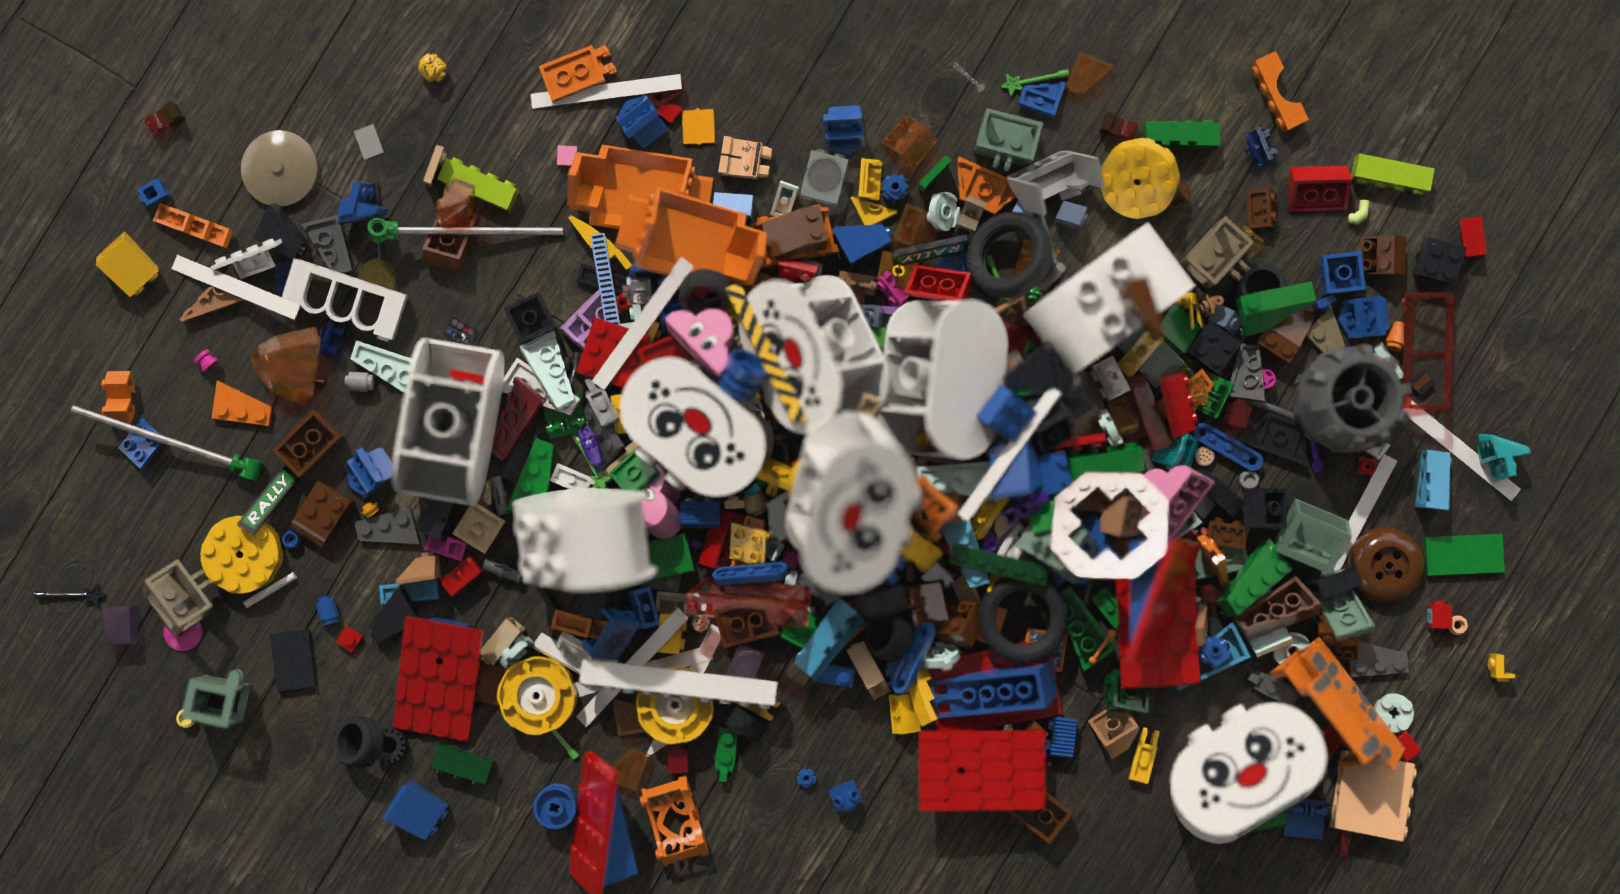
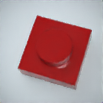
M346 626L336 643L353 653L364 636L351 627Z

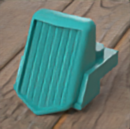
M1163 432L1155 446L1152 461L1166 466L1168 470H1172L1177 466L1190 468L1200 442L1189 434L1173 438L1172 433Z
M1479 434L1478 436L1479 445L1477 446L1480 464H1488L1492 482L1517 475V466L1513 459L1531 454L1530 448L1526 445L1495 435Z

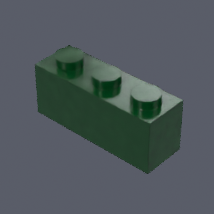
M439 743L436 746L430 767L434 768L436 773L445 774L447 772L453 774L455 779L464 780L466 778L471 780L472 784L482 786V784L488 783L495 760Z

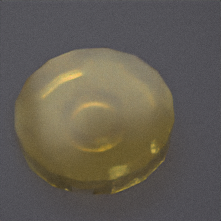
M372 259L361 267L358 279L393 290L397 284L398 277L392 264L383 259ZM365 291L367 294L371 296L382 297L380 295Z

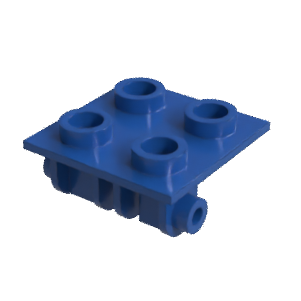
M141 418V420L136 425L137 427L159 434L143 418ZM130 433L118 448L134 464L142 469L145 466L148 467L153 459L152 457H156L154 452L159 453L157 448L161 449L164 444Z
M1303 799L1286 809L1288 823L1285 824L1284 836L1323 840L1324 818L1328 815V808H1325L1326 801Z

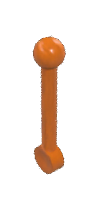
M1111 629L1108 631L1105 641L1095 655L1089 658L1091 664L1097 662V657L1109 640L1116 636L1115 630Z

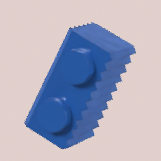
M686 498L680 502V528H719L720 502H715L713 498H706L704 502H696L694 498Z
M640 587L627 591L632 611L641 623L638 627L639 629H645L660 623L650 587Z
M829 664L815 683L822 682L824 684L826 682V684L830 683V685L837 684L842 687L845 685L851 688L855 668Z
M1052 716V720H1048L1047 731H1050V739H1046V751H1048L1050 756L1073 758L1077 719Z

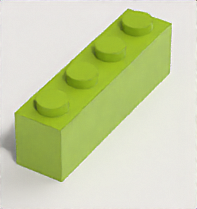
M1359 153L1354 157L1351 176L1358 184H1367L1368 182L1373 183L1378 188H1386L1388 186L1393 187L1394 191L1405 192V190L1412 191L1413 195L1423 196L1431 191L1435 168Z
M453 157L452 160L446 158L437 178L440 182L508 212L511 211L519 193L514 183L507 180L503 183L498 181V177L491 173H487V175L480 173L481 169L473 165L466 167L463 165V161Z

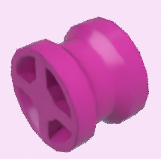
M206 349L193 362L201 367L203 373H207L218 364L219 360L212 357L209 349Z
M1268 369L1263 370L1264 389L1272 387L1276 381L1275 374Z

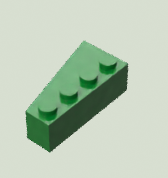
M1194 120L1184 122L1146 121L1140 128V138L1152 139L1155 141L1154 143L1164 149H1217L1221 146L1220 123H1214V120H1204L1202 122H1195Z
M535 438L506 510L514 512L513 502L518 499L549 492L556 445Z
M1126 443L1125 447H1118L1116 445L1112 447L1109 445L1106 446V449L1099 450V448H1088L1087 452L1068 451V454H1066L1072 483L1085 472L1133 473L1145 470L1143 448L1136 445V443Z
M1270 538L1259 541L1256 546L1257 548L1250 554L1245 565L1238 571L1233 582L1228 585L1217 601L1228 617L1237 616L1293 570L1284 556L1277 552L1276 546Z
M1069 583L1059 592L1067 606V630L1082 668L1085 671L1094 665L1089 662V658L1095 655L1107 638V634ZM1109 640L1097 657V662L1115 650V645L1111 640Z

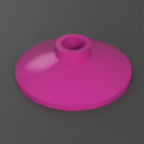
M200 622L186 630L182 636L179 635L176 638L166 625L164 626V638L167 644L178 651L193 649L202 638L203 630Z

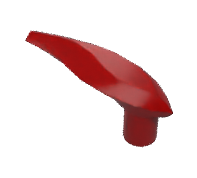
M1205 527L1200 530L1193 528L1185 536L1197 539L1203 534L1206 536L1208 530Z

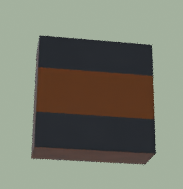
M1420 369L1406 381L1410 383L1411 388L1418 396H1421L1435 384L1423 369Z

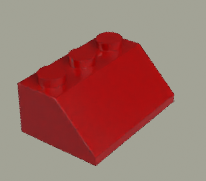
M1348 166L1290 167L1288 178L1289 212L1347 210L1352 184V176Z
M915 265L904 294L942 301L969 300L972 291L971 273Z
M1182 370L1159 375L1172 437L1176 438L1195 430V424L1198 423L1196 412L1191 411L1190 405H1194L1192 394H1187L1186 387L1190 386L1188 376L1183 375Z
M720 509L719 528L708 529L699 559L700 564L715 569L731 566L733 560L729 558L731 524L733 522L743 525L745 516Z

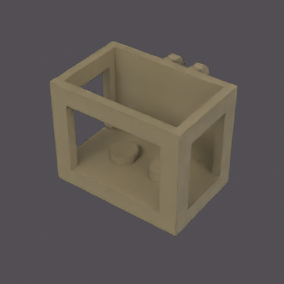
M1225 216L1214 224L1179 264L1206 290L1215 286L1226 273L1240 281L1242 277L1232 266L1236 264L1243 271H1249L1250 267L1240 257L1254 241ZM1225 226H1229L1243 241L1240 242Z
M178 559L144 580L141 593L175 638L206 618L212 608L211 603L202 592V590L212 584L211 580H205L197 586L194 581L205 574L203 569L190 576Z

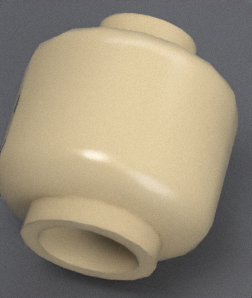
M762 489L752 497L747 493L748 490L744 491L745 496L741 500H744V509L748 515L756 517L767 511L766 504L769 501Z

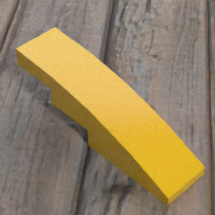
M572 215L568 217L592 249L590 235L600 233ZM605 237L609 260L612 261L617 257L629 272L632 264Z
M923 663L909 691L921 726L937 719L929 702L935 699L927 683L932 677L928 669L924 668Z

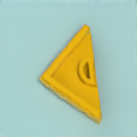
M855 197L850 198L864 225L879 224L898 214L897 210Z

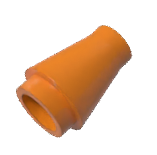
M1393 322V326L1385 341L1387 349L1401 351L1402 347H1404V323Z

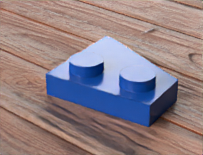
M1060 82L1053 85L1047 83L1040 84L1039 86L1026 85L1023 88L1018 106L1054 118L1066 83Z

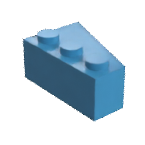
M1421 451L1415 507L1449 510L1450 467L1452 464L1449 452Z

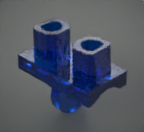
M1259 127L1246 134L1248 139L1246 142L1249 148L1245 150V154L1251 153L1259 166L1269 162L1278 154L1274 145L1270 147L1267 145L1266 140L1270 139L1271 136L1268 129H1261Z
M329 320L327 328L321 326L319 333L313 332V336L317 337L315 344L320 345L318 353L328 357L329 355L339 356L341 346L333 343L335 337L344 339L347 330L339 326L340 324Z

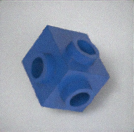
M894 173L892 177L888 175L881 183L883 185L881 188L882 196L889 202L891 200L894 203L898 200L902 201L908 195V181L900 174L897 176ZM892 184L898 185L899 188L897 190H893Z
M1208 637L1206 644L1202 645L1199 649L1201 659L1206 664L1209 663L1212 668L1217 667L1231 655L1226 650L1228 646L1225 641L1217 637L1213 639ZM1212 648L1215 649V654L1212 653Z
M854 780L840 783L828 790L837 812L845 810L846 813L856 809L855 805L862 802Z

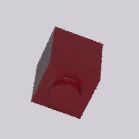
M683 744L672 745V748L668 749L669 774L689 772L688 747H684Z

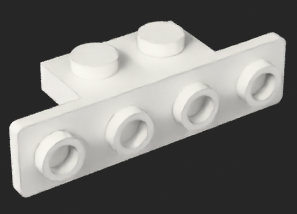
M272 238L262 242L263 246L258 247L256 244L246 248L247 252L242 253L240 250L232 253L231 258L226 259L224 256L216 259V264L210 267L211 271L233 263L239 278L243 279L270 269L275 264L268 250L281 244L282 241L281 239L274 241Z
M562 632L558 641L541 633L533 645L534 649L580 675L582 659L591 660L593 658L581 646L582 641L566 632Z

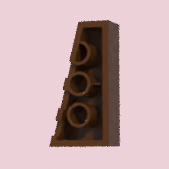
M1295 576L1239 615L1234 616V625L1242 638L1248 641L1319 615L1321 603Z

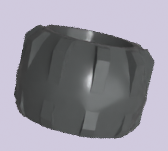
M1363 344L1354 347L1335 348L1314 357L1313 362L1308 365L1302 374L1297 376L1294 383L1296 391L1295 406H1292L1293 414L1297 415L1300 425L1305 430V436L1311 442H1317L1334 453H1359L1375 447H1382L1391 442L1390 434L1394 428L1406 425L1409 419L1407 412L1403 411L1404 394L1412 393L1410 383L1402 385L1397 373L1394 371L1399 362L1393 356L1381 358L1373 352L1372 346ZM1344 370H1350L1347 389L1339 391L1335 397V402L1332 403V388L1337 376ZM1365 378L1370 382L1375 393V410L1371 407L1374 399L1373 392L1370 388L1364 386ZM1337 406L1343 412L1355 411L1366 424L1359 429L1347 426L1337 416L1334 407Z

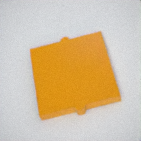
M697 108L696 110L682 111L684 144H698L700 146L705 143H715L713 109L700 110Z

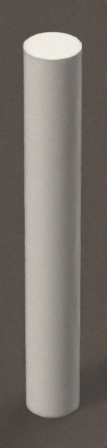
M292 572L243 601L245 607L248 608L297 579V576Z

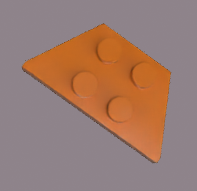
M958 157L959 200L966 202L968 196L984 201L986 202L984 211L994 215L1016 197L1008 185L1007 177Z
M1203 534L1197 538L1198 544H1201L1200 553L1211 571L1219 578L1221 587L1224 588L1229 585L1227 560L1217 549L1211 538L1208 539Z

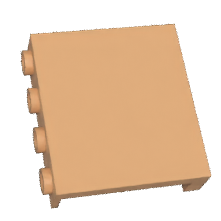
M1341 751L1340 761L1350 754L1351 751ZM1374 756V761L1368 765L1361 764L1350 767L1339 765L1329 827L1403 841L1407 835L1406 819L1410 816V807L1408 806L1409 799H1412L1413 788L1411 786L1412 780L1416 777L1415 764L1399 761L1394 771L1391 772L1380 757Z

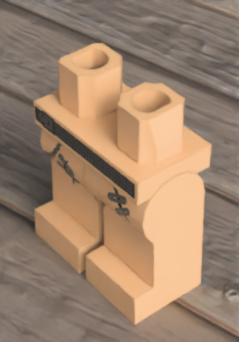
M724 136L718 171L719 175L758 180V177L764 178L769 176L770 167L760 165L761 158L771 160V148L763 146L759 142Z

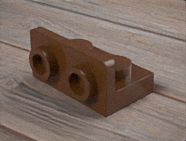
M1270 188L1246 190L1248 229L1276 228V223H1278V213L1275 212V204H1277L1276 192L1274 193V190Z
M1213 517L1212 521H1206V525H1208L1206 537L1208 539L1211 538L1215 545L1245 549L1248 528L1242 526L1243 522L1231 520V524L1223 523L1224 519Z

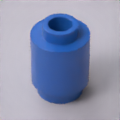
M329 595L319 598V602L315 603L320 621H323L324 625L339 621V612L335 599H330Z

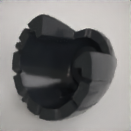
M779 420L772 421L771 425L777 450L782 461L788 463L802 453L809 433L795 432L784 426Z

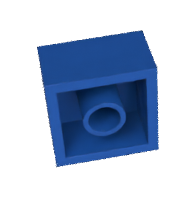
M1361 251L1323 255L1317 258L1322 296L1360 292L1366 289Z
M1000 384L977 414V417L1014 443L1037 411Z

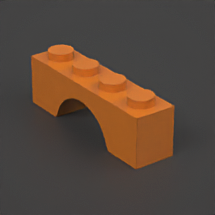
M1272 52L1255 60L1251 64V71L1260 82L1259 87L1262 94L1267 96L1270 111L1274 112L1277 117L1276 124L1278 128L1282 129L1285 133L1306 123L1309 119L1302 104L1285 100L1277 89L1278 76L1284 69L1277 52Z

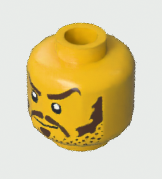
M428 53L418 62V71L428 82H434L435 80L440 82L446 76L444 72L447 65L438 55H430Z

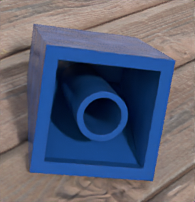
M883 224L845 226L832 229V235L849 267L889 247L893 237L889 228H884Z
M1032 438L1026 440L993 486L994 499L1031 493L1043 484ZM1007 440L995 442L996 445L990 448L991 467L1009 444Z
M1065 451L1037 457L1043 484L1031 493L1013 496L1014 503L1031 494L1036 496L1044 491L1047 495L1059 493L1072 484Z
M1092 511L1087 513L1086 518L1080 520L1081 528L1088 531L1099 545L1090 561H1094L1106 550L1118 561L1127 558L1130 553L1124 537L1100 531V519L1103 512L1097 513ZM1082 545V547L1080 548V550H1081L1083 553H1084V552L1086 551V549H1087V547H1085V546H1083V545Z
M410 780L402 786L382 818L426 840L429 836L433 837L437 832L438 827L436 825L439 820L443 821L449 813L446 810L449 804Z

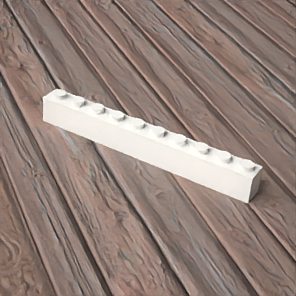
M583 659L580 683H584L585 688L595 689V685H602L603 690L615 691V687L623 688L622 692L634 693V689L642 690V694L646 695L662 692L661 696L672 698L673 694H680L681 699L692 700L693 696L700 697V701L712 702V698L720 699L719 703L731 704V701H739L741 706H751V703H758L759 708L770 709V705H775L777 682Z

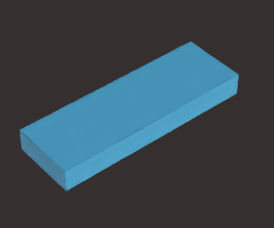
M438 580L402 583L413 602L439 599ZM400 584L379 585L381 605L387 602Z

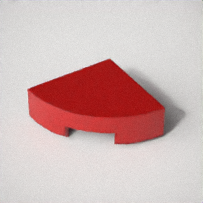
M669 104L660 107L657 111L661 117L672 124L683 111V108Z

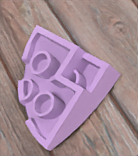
M600 290L592 295L559 328L581 350L584 349L594 317L605 320Z

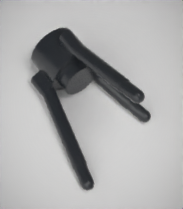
M573 352L572 357H569L565 371L567 375L570 368H573L569 382L570 385L574 382L582 353ZM584 375L585 392L589 391L585 383V380L589 379V376Z

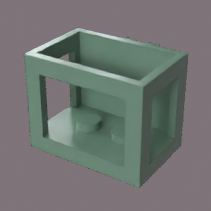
M987 108L982 118L974 154L993 158V168L999 166L1000 160L1005 161V171H1009L1011 163L1027 167L1034 160L1043 123ZM992 115L1032 125V128L992 118Z
M1295 498L1287 513V527H1280L1275 536L1276 549L1278 553L1331 574L1352 533L1348 520Z
M1030 522L1018 540L1016 547L1028 560L1036 564L1049 566L1050 572L1075 584L1078 578L1051 550L1052 532L1035 536L1032 522ZM1081 527L1068 537L1079 549L1082 545L1087 547L1084 554L1089 560L1099 547L1089 532Z
M240 669L229 672L228 679L211 675L190 679L181 718L226 728L243 722L251 684L243 683L244 671ZM241 691L237 712H232L235 695ZM210 692L226 695L223 710L208 706Z

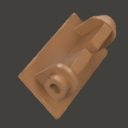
M839 272V279L844 281L853 293L875 295L876 281L873 279L875 278L874 276Z
M1206 295L1199 299L1200 303H1198L1201 313H1205L1207 317L1215 313L1214 309L1222 306L1224 300L1219 295L1211 298Z

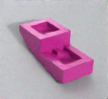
M428 536L424 550L462 561L467 543L448 536L446 541Z

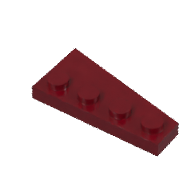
M514 377L513 388L507 396V405L501 413L500 417L502 419L494 434L491 452L501 461L508 459L546 400L519 377Z

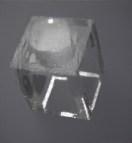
M650 277L626 278L627 285L623 286V297H627L628 305L648 304L651 300Z

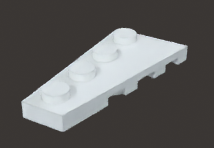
M516 358L504 377L502 392L509 394L514 385L512 383L514 377H519L546 399L542 406L556 410L530 365ZM573 394L574 403L556 411L572 415L581 399Z

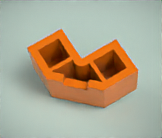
M107 371L105 379L102 380V390L106 392L107 396L106 404L102 408V415L131 424L135 414V405L131 404V393H135L131 372Z

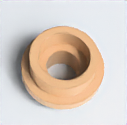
M1453 616L1452 628L1448 629L1452 634L1461 635L1467 630L1468 624L1462 616ZM1458 621L1460 626L1456 629L1454 624Z

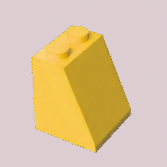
M125 231L96 257L95 265L129 297L133 294L137 296L144 289L143 285L147 281L151 283L158 276L159 267Z

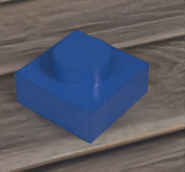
M1331 294L1312 303L1314 310L1321 308L1323 312L1333 307L1331 303L1337 300L1334 294Z

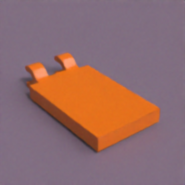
M590 45L539 66L553 103L606 82L604 76L617 73L613 63H608L605 66L602 64V58L611 56L607 46L604 45L594 50L593 46Z

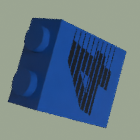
M603 608L602 613L609 620L598 640L584 639L581 646L590 657L619 660L641 623L636 618L635 613L630 610L623 611L615 608Z

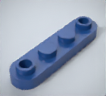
M1199 423L1195 426V430L1192 431L1193 437L1197 441L1245 469L1256 471L1261 468L1263 458L1258 452L1211 425ZM1200 429L1205 431L1204 436L1199 435ZM1250 458H1254L1255 463L1253 465L1249 463Z
M776 562L720 567L712 575L716 584L727 585L781 581L785 579L789 572L785 563Z
M922 622V625L916 627L914 631L912 645L902 658L892 680V688L896 693H908L916 679L936 633L934 625L930 622Z

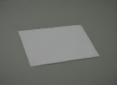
M374 124L354 131L364 160L384 153Z

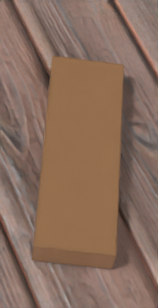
M1206 602L1199 603L1196 623L1198 646L1206 644L1209 622L1208 605Z

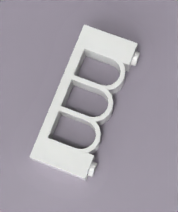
M294 259L282 298L300 305L299 309L303 308L309 313L316 314L326 311L327 315L336 322H345L352 319L357 328L366 331L374 329L373 334L378 335L377 339L388 342L389 339L395 338L408 295L300 259ZM313 274L332 280L326 302L320 309L311 307L306 299ZM339 282L359 288L352 311L347 317L336 315L332 308ZM365 291L385 297L379 317L372 326L364 325L358 317V311Z

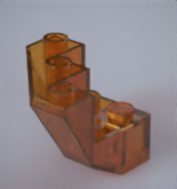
M316 327L276 335L257 346L250 356L254 373L269 390L302 407H306L313 398L320 349V336L317 333Z

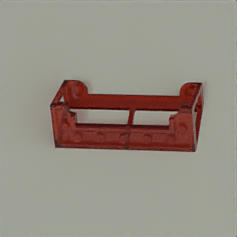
M1405 292V297L1401 298V309H1405L1403 384L1410 383L1411 385L1413 354L1444 356L1442 405L1411 404V393L1404 394L1403 409L1451 411L1454 293ZM1415 299L1445 301L1444 352L1413 350Z
M708 576L685 594L684 614L715 615L714 610L722 606L766 611L767 621L772 625L807 626L810 586L765 581L760 583L718 585L714 582L713 576ZM708 582L707 593L696 592ZM702 604H706V610H701ZM787 614L791 615L794 621H787Z

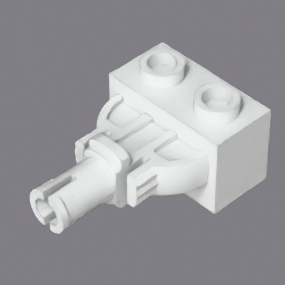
M1113 356L1090 367V376L1094 379V382H1098L1100 386L1098 390L1101 392L1103 399L1106 398L1107 401H1110L1131 390Z

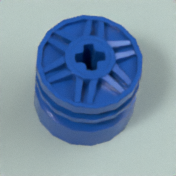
M735 350L727 361L726 369L723 371L722 376H720L718 385L728 396L739 401L750 402L756 399L758 391L761 389V384L768 373L759 356L748 351Z

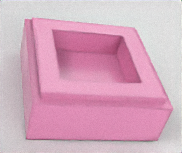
M558 146L557 165L571 166L578 147Z

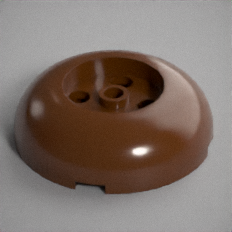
M1377 527L1362 533L1354 542L1346 559V567L1356 566L1362 585L1354 587V589L1364 598L1377 603H1395L1407 598L1419 586L1424 574V557L1416 541L1404 531L1392 527ZM1395 551L1400 553L1398 559L1393 557ZM1377 552L1381 554V558L1378 561L1374 559V555ZM1386 563H1390L1388 569L1386 568ZM1397 570L1401 572V577L1398 579L1395 577ZM1379 571L1383 574L1381 580L1375 577V574Z

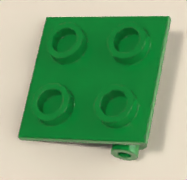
M1204 370L1214 383V386L1196 409L1214 418H1218L1234 384Z
M579 393L574 394L575 396H577V397L580 398V394H579ZM581 401L572 415L543 406L547 423L546 429L550 439L578 433V429L586 426Z
M796 604L780 637L804 649L824 618Z

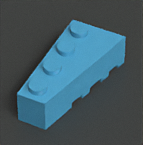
M838 598L804 649L797 654L794 663L816 681L865 620L853 608Z
M1233 622L1212 637V639L1215 637L1218 639L1222 638L1228 646L1226 650L1231 655L1228 659L1217 667L1212 668L1209 663L1206 664L1199 656L1201 652H1198L1199 681L1250 658ZM1212 648V653L1215 654L1216 651ZM1190 685L1175 686V687H1176L1177 691H1179V690H1181V689H1183V688H1186V687H1188V686H1190Z

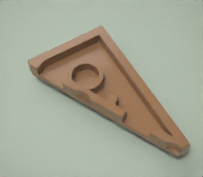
M230 265L224 274L239 280L234 265ZM211 286L205 290L191 308H188L183 313L180 320L181 322H186L246 301V299Z

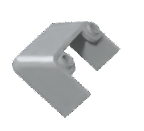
M1072 151L1057 152L1007 176L1008 185L1023 208L1030 213L1040 215L1047 214L1044 199L1068 188L1082 191L1088 185L1104 187L1099 158Z

